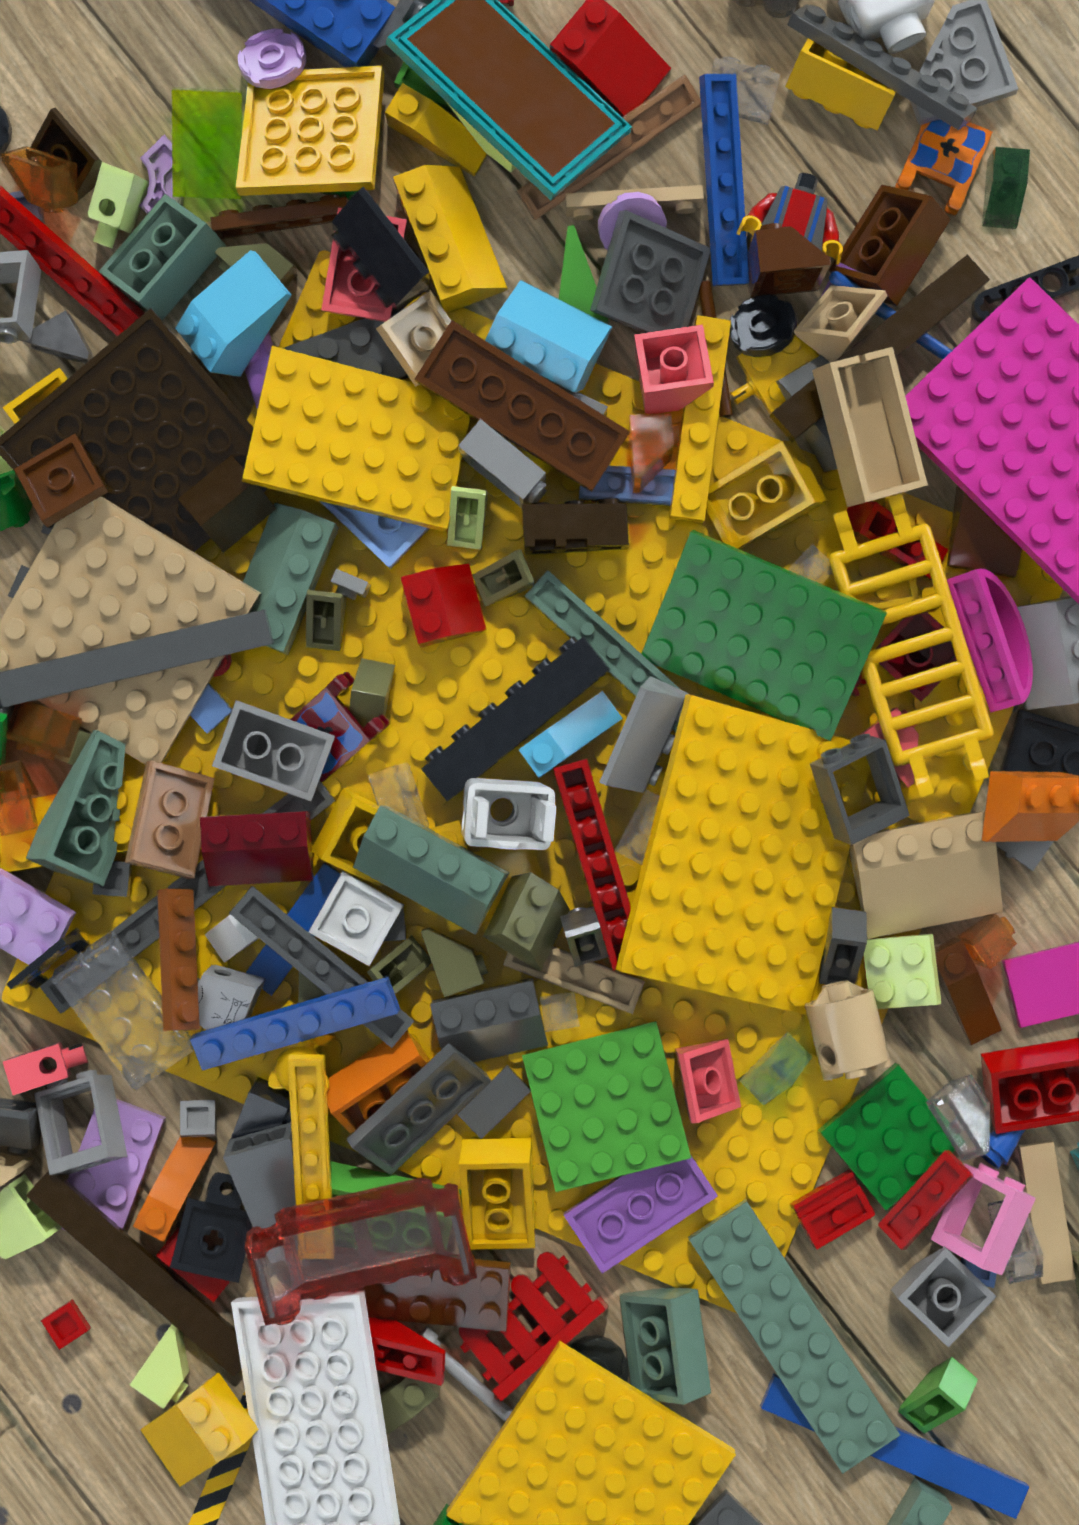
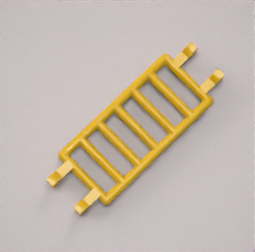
M902 493L888 497L898 530L896 533L857 545L847 510L834 514L833 517L843 549L831 553L829 563L838 591L853 598L930 573L936 594L883 610L887 614L882 625L940 607L946 628L872 650L862 669L893 765L898 767L910 763L920 797L934 794L924 759L965 747L975 781L989 778L979 742L991 739L994 735V730L932 530L928 524L911 526ZM920 540L925 556L924 561L850 583L845 563ZM951 641L957 661L887 683H881L876 667L877 663ZM957 675L962 676L967 695L892 717L886 697ZM972 708L977 729L902 751L897 730Z

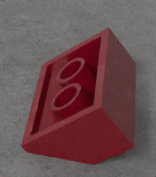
M310 811L200 817L201 850L209 886L314 881Z

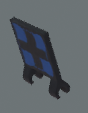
M76 927L10 980L7 986L10 989L29 984L38 989L39 986L48 980L46 976L41 974L70 949L80 954L91 945L90 942L80 935V930Z

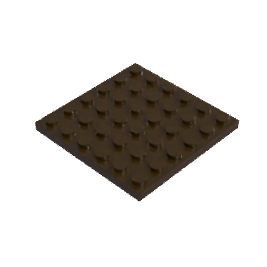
M150 308L0 436V456L14 470L64 439L76 434L108 490V493L101 497L195 552L210 537L178 499L231 455L244 468L253 427L152 308ZM259 486L263 492L269 489Z

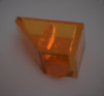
M28 146L1 154L2 162L28 203L42 207L43 211L47 213H61L64 211V208L78 203L77 163Z
M671 413L630 415L628 431L630 433L628 438L633 493H640L671 461L673 447H679L678 426H672Z
M996 914L987 915L957 936L958 939L963 940L974 963L987 969L996 966L1017 944L1012 937L1016 933L1013 926L1006 917L1002 916L999 918Z

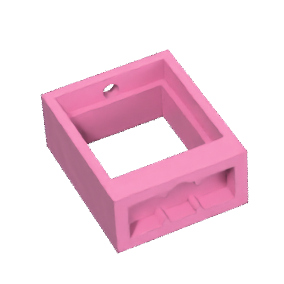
M964 1163V1166L974 1176L946 1205L931 1240L943 1247L945 1246L948 1250L981 1269L1002 1275L1036 1198L1024 1192L1026 1185L1007 1176L1004 1181L997 1178L999 1171L980 1163L978 1168ZM984 1183L1006 1196L983 1248L960 1235Z

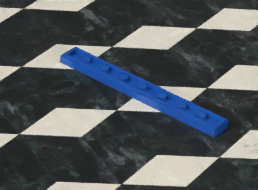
M773 1373L760 1404L761 1409L814 1431L779 1376ZM898 1427L896 1429L900 1436L870 1455L1015 1519L1029 1490V1485L1021 1480Z

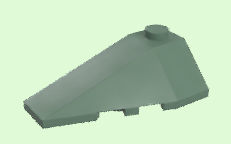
M93 730L38 826L26 859L55 872L104 886L117 852V842H114L115 824L116 821H119L120 809H117L118 788L122 786L126 744L98 730Z

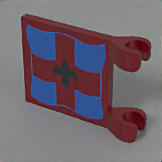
M349 672L337 675L317 696L290 719L335 736L320 776L321 782L328 779L390 725L389 720L381 714L362 727L337 696L354 683V678Z

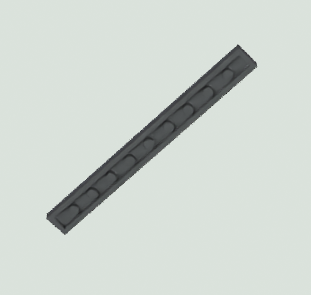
M319 779L312 801L287 794L262 814L310 811V817L313 820L336 802V800ZM202 860L197 864L195 878L186 879L180 877L168 886L167 889L193 890L195 911L227 885L209 886L204 861ZM158 895L39 986L60 1014L72 1007L159 939Z

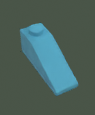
M601 691L518 750L537 777L541 778L623 718L606 694Z

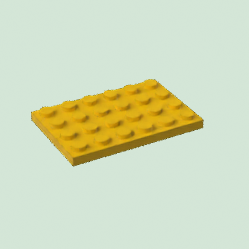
M272 346L241 482L445 532L448 529L450 519L452 486L456 487L462 460L458 445L467 435L470 416L421 385L415 387L413 382Z

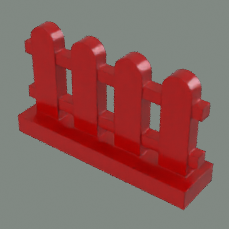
M543 1252L537 1258V1267L542 1274L535 1281H532L525 1274H519L512 1279L511 1290L516 1297L509 1303L506 1332H500L513 1348L505 1355L487 1335L491 1330L459 1327V1335L464 1341L460 1348L464 1353L471 1350L487 1369L482 1374L487 1381L492 1377L499 1385L492 1391L500 1401H503L545 1363L559 1341L564 1344L570 1342L609 1307L601 1296L593 1301L588 1295L592 1290L591 1286L588 1283L581 1286L565 1267L570 1262L565 1255L559 1259L552 1252ZM547 1281L551 1283L565 1300L557 1309L554 1308L539 1289ZM521 1304L526 1307L539 1323L531 1332L513 1312ZM572 1309L577 1316L567 1323L562 1316ZM543 1332H546L551 1339L541 1346L536 1339ZM519 1354L525 1362L515 1369L510 1361Z

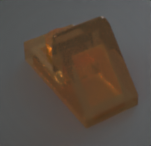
M22 760L0 765L1 836L38 829L32 797L39 796V793Z

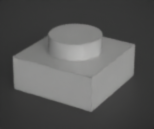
M339 569L335 570L331 582L338 586L336 592L352 600H355L357 595L366 598L371 587L367 581Z
M215 1100L180 1101L181 1138L216 1136Z

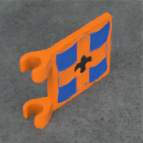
M941 119L922 124L895 188L909 190L916 173L951 187L953 191L944 211L956 216L962 207L993 132L971 122L959 130Z

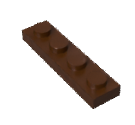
M330 194L322 196L320 201L306 203V200L302 199L291 200L286 203V206L273 208L272 205L264 204L252 208L253 211L239 213L238 210H224L219 212V216L210 217L211 226L220 239L328 224L332 223L331 221L336 217L338 207L343 208L348 201L346 197L340 198L339 195Z

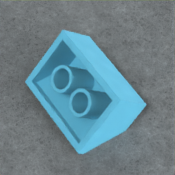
M520 280L497 313L485 341L539 375L575 393L584 389L612 330V326Z

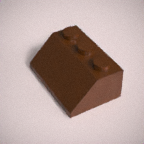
M881 185L843 246L840 263L857 271L836 266V260H834L829 268V272L838 271L865 289L885 290L887 298L884 300V303L897 306L951 219L930 195Z
M780 223L762 225L760 230H755L747 253L750 298L768 294L776 296L818 291L831 266L830 257L791 226L781 227Z

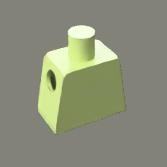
M102 162L88 210V217L99 222L93 242L113 249L119 230L129 234L133 231L141 210L139 205L147 195L148 181L133 173Z
M25 1174L4 1187L0 1192V1257L3 1259H8L42 1243L62 1228L26 1196L34 1186Z

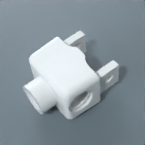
M839 0L838 5L847 24L854 29L855 34L865 40H874L882 37L888 53L892 54L912 47L926 36L921 20L929 15L935 0Z
M470 778L467 780L464 787V811L461 834L469 846L513 850H546L550 847L551 842H554L556 805L555 792L552 788L533 781ZM499 798L509 799L513 805L512 814L504 821L493 819L490 813L492 803Z

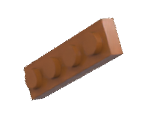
M166 888L157 890L163 1031L199 1030L194 892L191 889Z

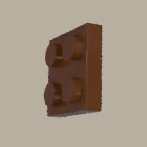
M76 434L71 435L14 469L41 522L47 528L108 493L87 451Z

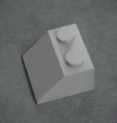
M945 1246L914 1264L891 1289L894 1295L948 1348L997 1297Z

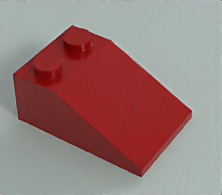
M586 0L550 43V50L621 117L645 102L671 71V67L622 14L605 0Z

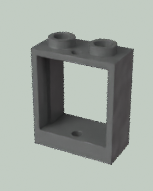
M861 734L853 737L850 740V744L842 748L827 750L821 754L820 759L810 763L834 839L853 845L910 816L886 740L870 736V734ZM866 756L880 801L847 817L833 772Z

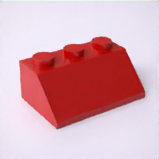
M1079 1038L981 1053L983 1085L996 1134L1079 1121Z

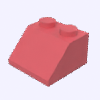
M703 325L634 335L635 359L645 415L679 411L714 387Z

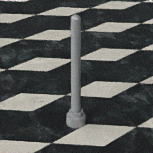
M426 1326L419 1335L440 1347L441 1342L437 1339L438 1335ZM446 1352L445 1370L503 1421H506L513 1410L503 1401H500L491 1390Z

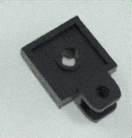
M216 1172L209 1181L204 1201L187 1198L170 1268L239 1283L253 1226L247 1212L240 1210L242 1201L231 1175ZM223 1182H229L232 1186V1190L228 1195H223L220 1192V1186ZM212 1230H217L218 1237L223 1239V1243L221 1246L216 1245L213 1251L208 1250V1244L203 1242L204 1235H210Z

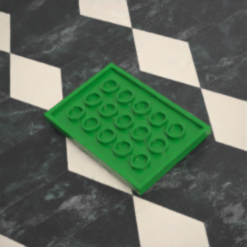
M692 530L641 654L656 666L785 722L816 730L818 736L831 741L887 612Z

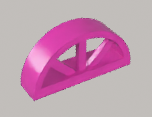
M976 569L947 579L963 634L990 713L1024 703L1032 687V655L1022 617L1009 591L997 576L986 569Z

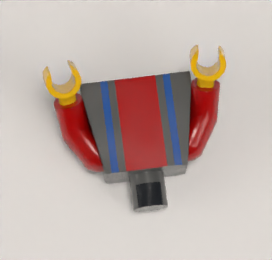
M800 173L798 175L795 188L781 186L778 193L767 194L742 219L736 233L740 236L742 231L749 232L752 235L750 240L752 242L755 230H760L762 225L780 223L781 227L791 226L826 255L835 258L836 265H839L843 246L839 243V231L834 213L827 208V199L825 197L814 194L818 178L808 173Z

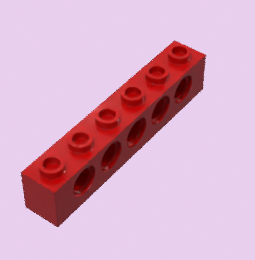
M586 758L553 768L599 921L610 964L614 971L616 970L631 906Z

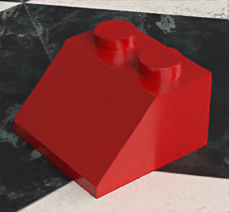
M469 563L433 568L401 577L420 648L487 630Z

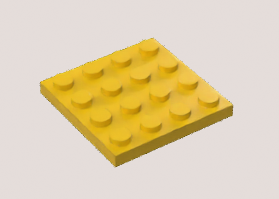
M382 65L304 69L294 81L282 87L272 89L257 88L248 83L236 180V190L239 196L358 191L362 187L366 190H374L385 77Z

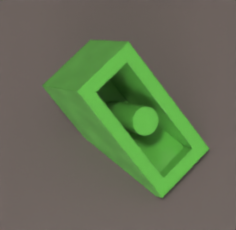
M950 1357L930 1370L902 1403L898 1412L925 1434L966 1409L978 1379L953 1357Z

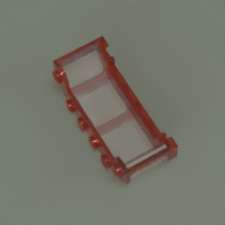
M422 1177L283 1208L274 1214L275 1224L262 1229L259 1226H255L247 1231L245 1252L265 1326L291 1323L301 1311L302 1300L310 1298L320 1300L337 1292H356L368 1285L377 1283L392 1284L400 1278L413 1275L419 1277L427 1276L435 1270H440L441 1278L444 1282L454 1286L466 1284L471 1279L477 1278L476 1261L470 1246L458 1185L447 1183L444 1185V1188L437 1189L433 1188L431 1179Z

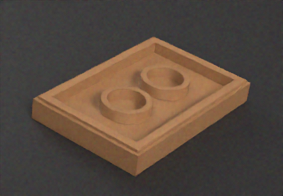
M147 761L125 863L186 879L195 878L201 848L200 817H207L215 778L156 761Z

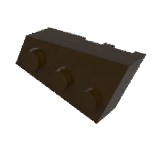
M600 499L598 504H584L582 500L566 501L564 504H550L547 502L522 504L525 555L628 549L627 504L619 503V499Z

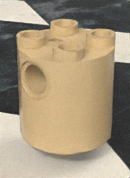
M849 980L834 982L822 986V991L817 999L805 1004L823 1080L842 1077L843 1073H845L846 1079H854L865 1076L867 1074L865 1068L871 1067V1070H877L892 1065L872 989H864L849 982Z

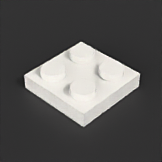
M342 871L309 933L370 966L404 904L349 873Z

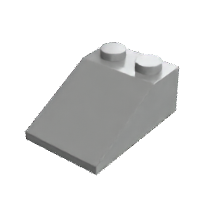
M236 700L212 766L312 801L335 736Z

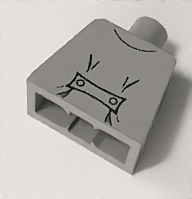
M211 965L203 973L201 979L197 978L199 1025L209 1030L250 1018L266 979L219 965Z

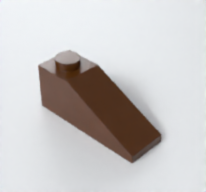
M952 938L936 946L935 954L939 984L969 1044L973 1045L1001 1031V1026L979 972L963 940Z

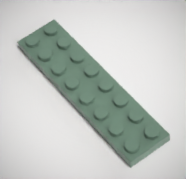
M746 1199L688 1237L842 1474L900 1436L889 1416Z

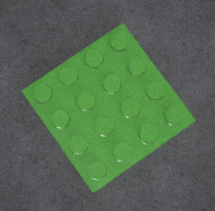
M656 1021L522 1055L555 1192L691 1158Z

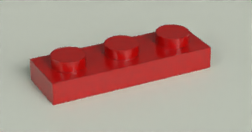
M945 1150L878 1223V1226L901 1250H906L974 1175L950 1150Z

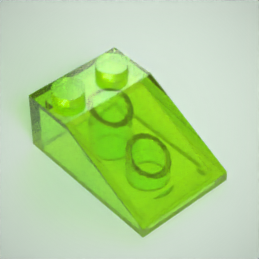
M172 87L173 197L242 199V196H239L236 190L242 137L241 90Z

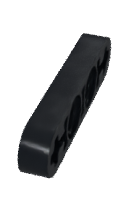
M1079 255L981 292L972 303V316L976 321L982 323L990 315L988 311H981L980 309L984 299H986L988 304H992L1001 299L1000 292H1002L1004 302L1011 295L1012 288L1021 286L1029 277L1053 300L1079 291V275L1073 277L1070 281L1068 280V274L1074 273L1079 268ZM1049 274L1058 277L1060 289L1055 292L1046 290L1042 282L1043 277Z

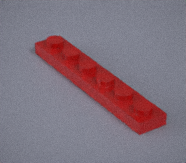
M0 185V234L18 250H28L43 272L116 336H119L145 313Z

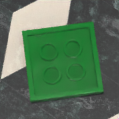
M897 1063L889 1067L818 1129L820 1134L885 1210L889 1209L905 1195L945 1150L954 1152L964 1143Z

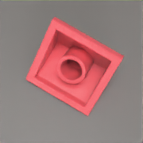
M728 1039L675 1049L688 1117L691 1123H699L741 1107Z

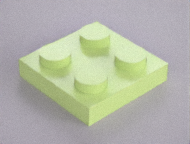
M933 934L867 939L864 951L868 989H872L878 1009L941 1004Z

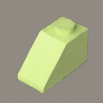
M173 1324L168 1328L130 1384L131 1387L163 1409L170 1399L177 1403L188 1387V1384L183 1381L189 1373L183 1333Z

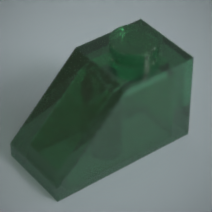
M995 147L987 159L983 227L1017 228L1028 183L1030 149Z

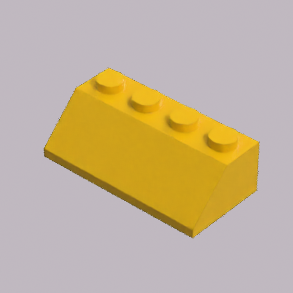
M423 165L393 177L397 194L426 269L429 271V276L440 305L446 314L508 290L460 166Z

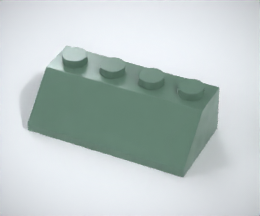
M275 502L276 510L268 518L243 582L261 592L251 612L264 609L267 611L274 644L266 645V647L289 655L306 612L307 590H315L339 528L332 521L307 511Z
M380 805L363 836L353 868L475 935L509 875L508 871L386 805Z

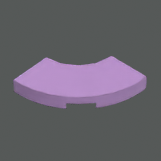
M164 134L140 157L148 170L150 181L147 195L139 205L146 214L151 211L164 194L180 205L184 201L186 186L184 168L176 149Z

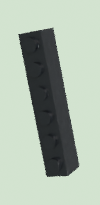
M573 636L558 648L562 653L552 662L548 658L543 660L531 671L535 675L525 684L521 680L516 682L505 692V695L508 697L498 706L492 702L478 714L481 720L472 728L465 724L451 736L454 742L445 750L438 746L424 758L427 764L421 770L446 801L453 799L464 790L467 780L480 777L611 670L585 637L577 640Z

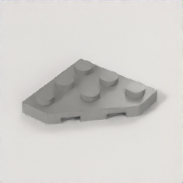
M969 0L953 5L919 73L936 78L940 82V86L950 92L964 95L969 100V103L975 107L1016 95L1018 86L987 0ZM911 102L919 125L939 119Z

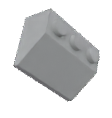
M1071 596L1018 606L1017 608L1027 632L1033 664L1032 687L1027 700L1024 702L1025 710L1079 703V604Z
M650 676L637 693L599 783L641 793L645 791L649 784L655 786L663 767L657 764L662 753L669 755L672 749L675 735L671 734L675 723L679 722L685 695L689 693Z

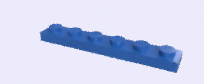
M703 74L699 77L712 283L713 286L749 284L746 231H742L740 236L736 234L742 219L745 217L736 74Z
M385 977L195 1033L190 1038V1041L203 1071L399 1013L400 1006L389 977Z

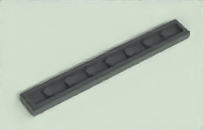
M264 609L0 672V699L2 707L274 644L267 611Z

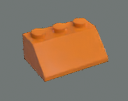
M990 771L982 841H1058L1079 822L1078 775L1063 772Z
M408 1030L392 1048L383 1041L328 1078V1108L331 1114L350 1134L355 1132L361 1124L371 1117L430 1061L420 1044Z

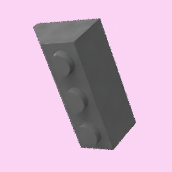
M533 978L432 1000L430 1003L441 1050L450 1043L472 1062L548 1046Z
M0 1098V1146H8L7 1151L11 1153L26 1154L29 1149L32 1150L40 1145L41 1127L36 1102Z

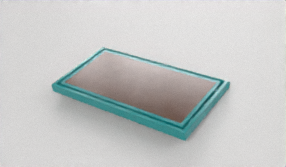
M433 0L387 37L386 45L550 201L625 136L629 135L633 128L499 0Z

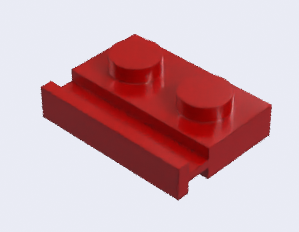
M850 1169L790 1203L812 1246L817 1250L876 1215L861 1186L856 1181L853 1171Z

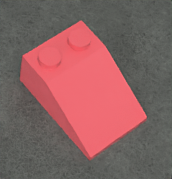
M338 207L337 214L342 210V208ZM386 216L406 241L407 219ZM333 240L321 310L381 322L389 320L392 316V305L386 308L374 292L378 287L369 277L364 280L353 265L356 259L349 250L343 252Z

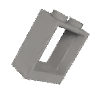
M28 250L0 252V284L18 283L13 316L10 318H0V342L12 344L17 341L31 340L42 270Z
M480 419L458 445L462 459L521 508L522 504L538 503L546 493V472L483 420Z
M97 1070L84 1071L76 1074L77 1080L68 1082L67 1079H62L47 1084L46 1090L34 1093L50 1175H69L128 1157L111 1075H97ZM91 1091L102 1145L73 1153L63 1099Z

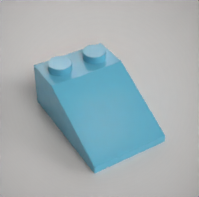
M250 250L191 301L175 329L210 372L240 377L292 294L255 251Z

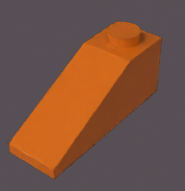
M180 1137L149 1192L133 1227L163 1242L171 1235L186 1205L187 1198L190 1197L217 1141L209 1137Z

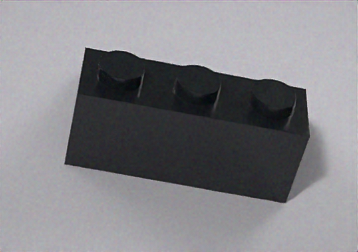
M364 187L359 189L331 221L335 231L331 236L343 252L349 250L355 257L356 261L353 262V265L362 278L366 280L370 277L378 287L374 292L386 308L392 305L395 311L399 312L430 288L429 271Z

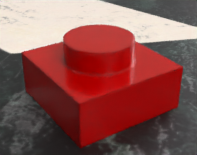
M73 1299L41 1320L59 1350L91 1329V1326Z

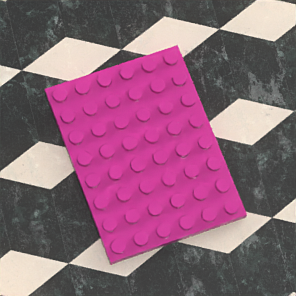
M1029 277L905 397L918 447L1079 604V324Z

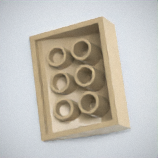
M985 810L881 830L850 845L849 854L861 911L867 913V939L1003 912L996 842L982 841Z

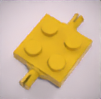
M796 335L787 347L771 356L752 357L742 353L736 359L745 373L746 384L730 392V396L733 399L744 392L743 395L734 400V403L739 405V403L754 395L762 401L768 413L771 414L786 401L776 381L820 355Z

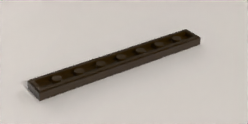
M967 254L836 361L893 347L895 358L898 357L985 286L990 279ZM814 379L781 404L769 416L791 442H794L824 417Z
M48 1170L26 1196L230 1375L235 1377L241 1370L235 1328L61 1175H50Z

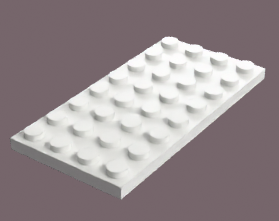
M346 1291L242 1297L233 1300L231 1306L248 1414L259 1429L252 1436L266 1525H400L365 1292Z

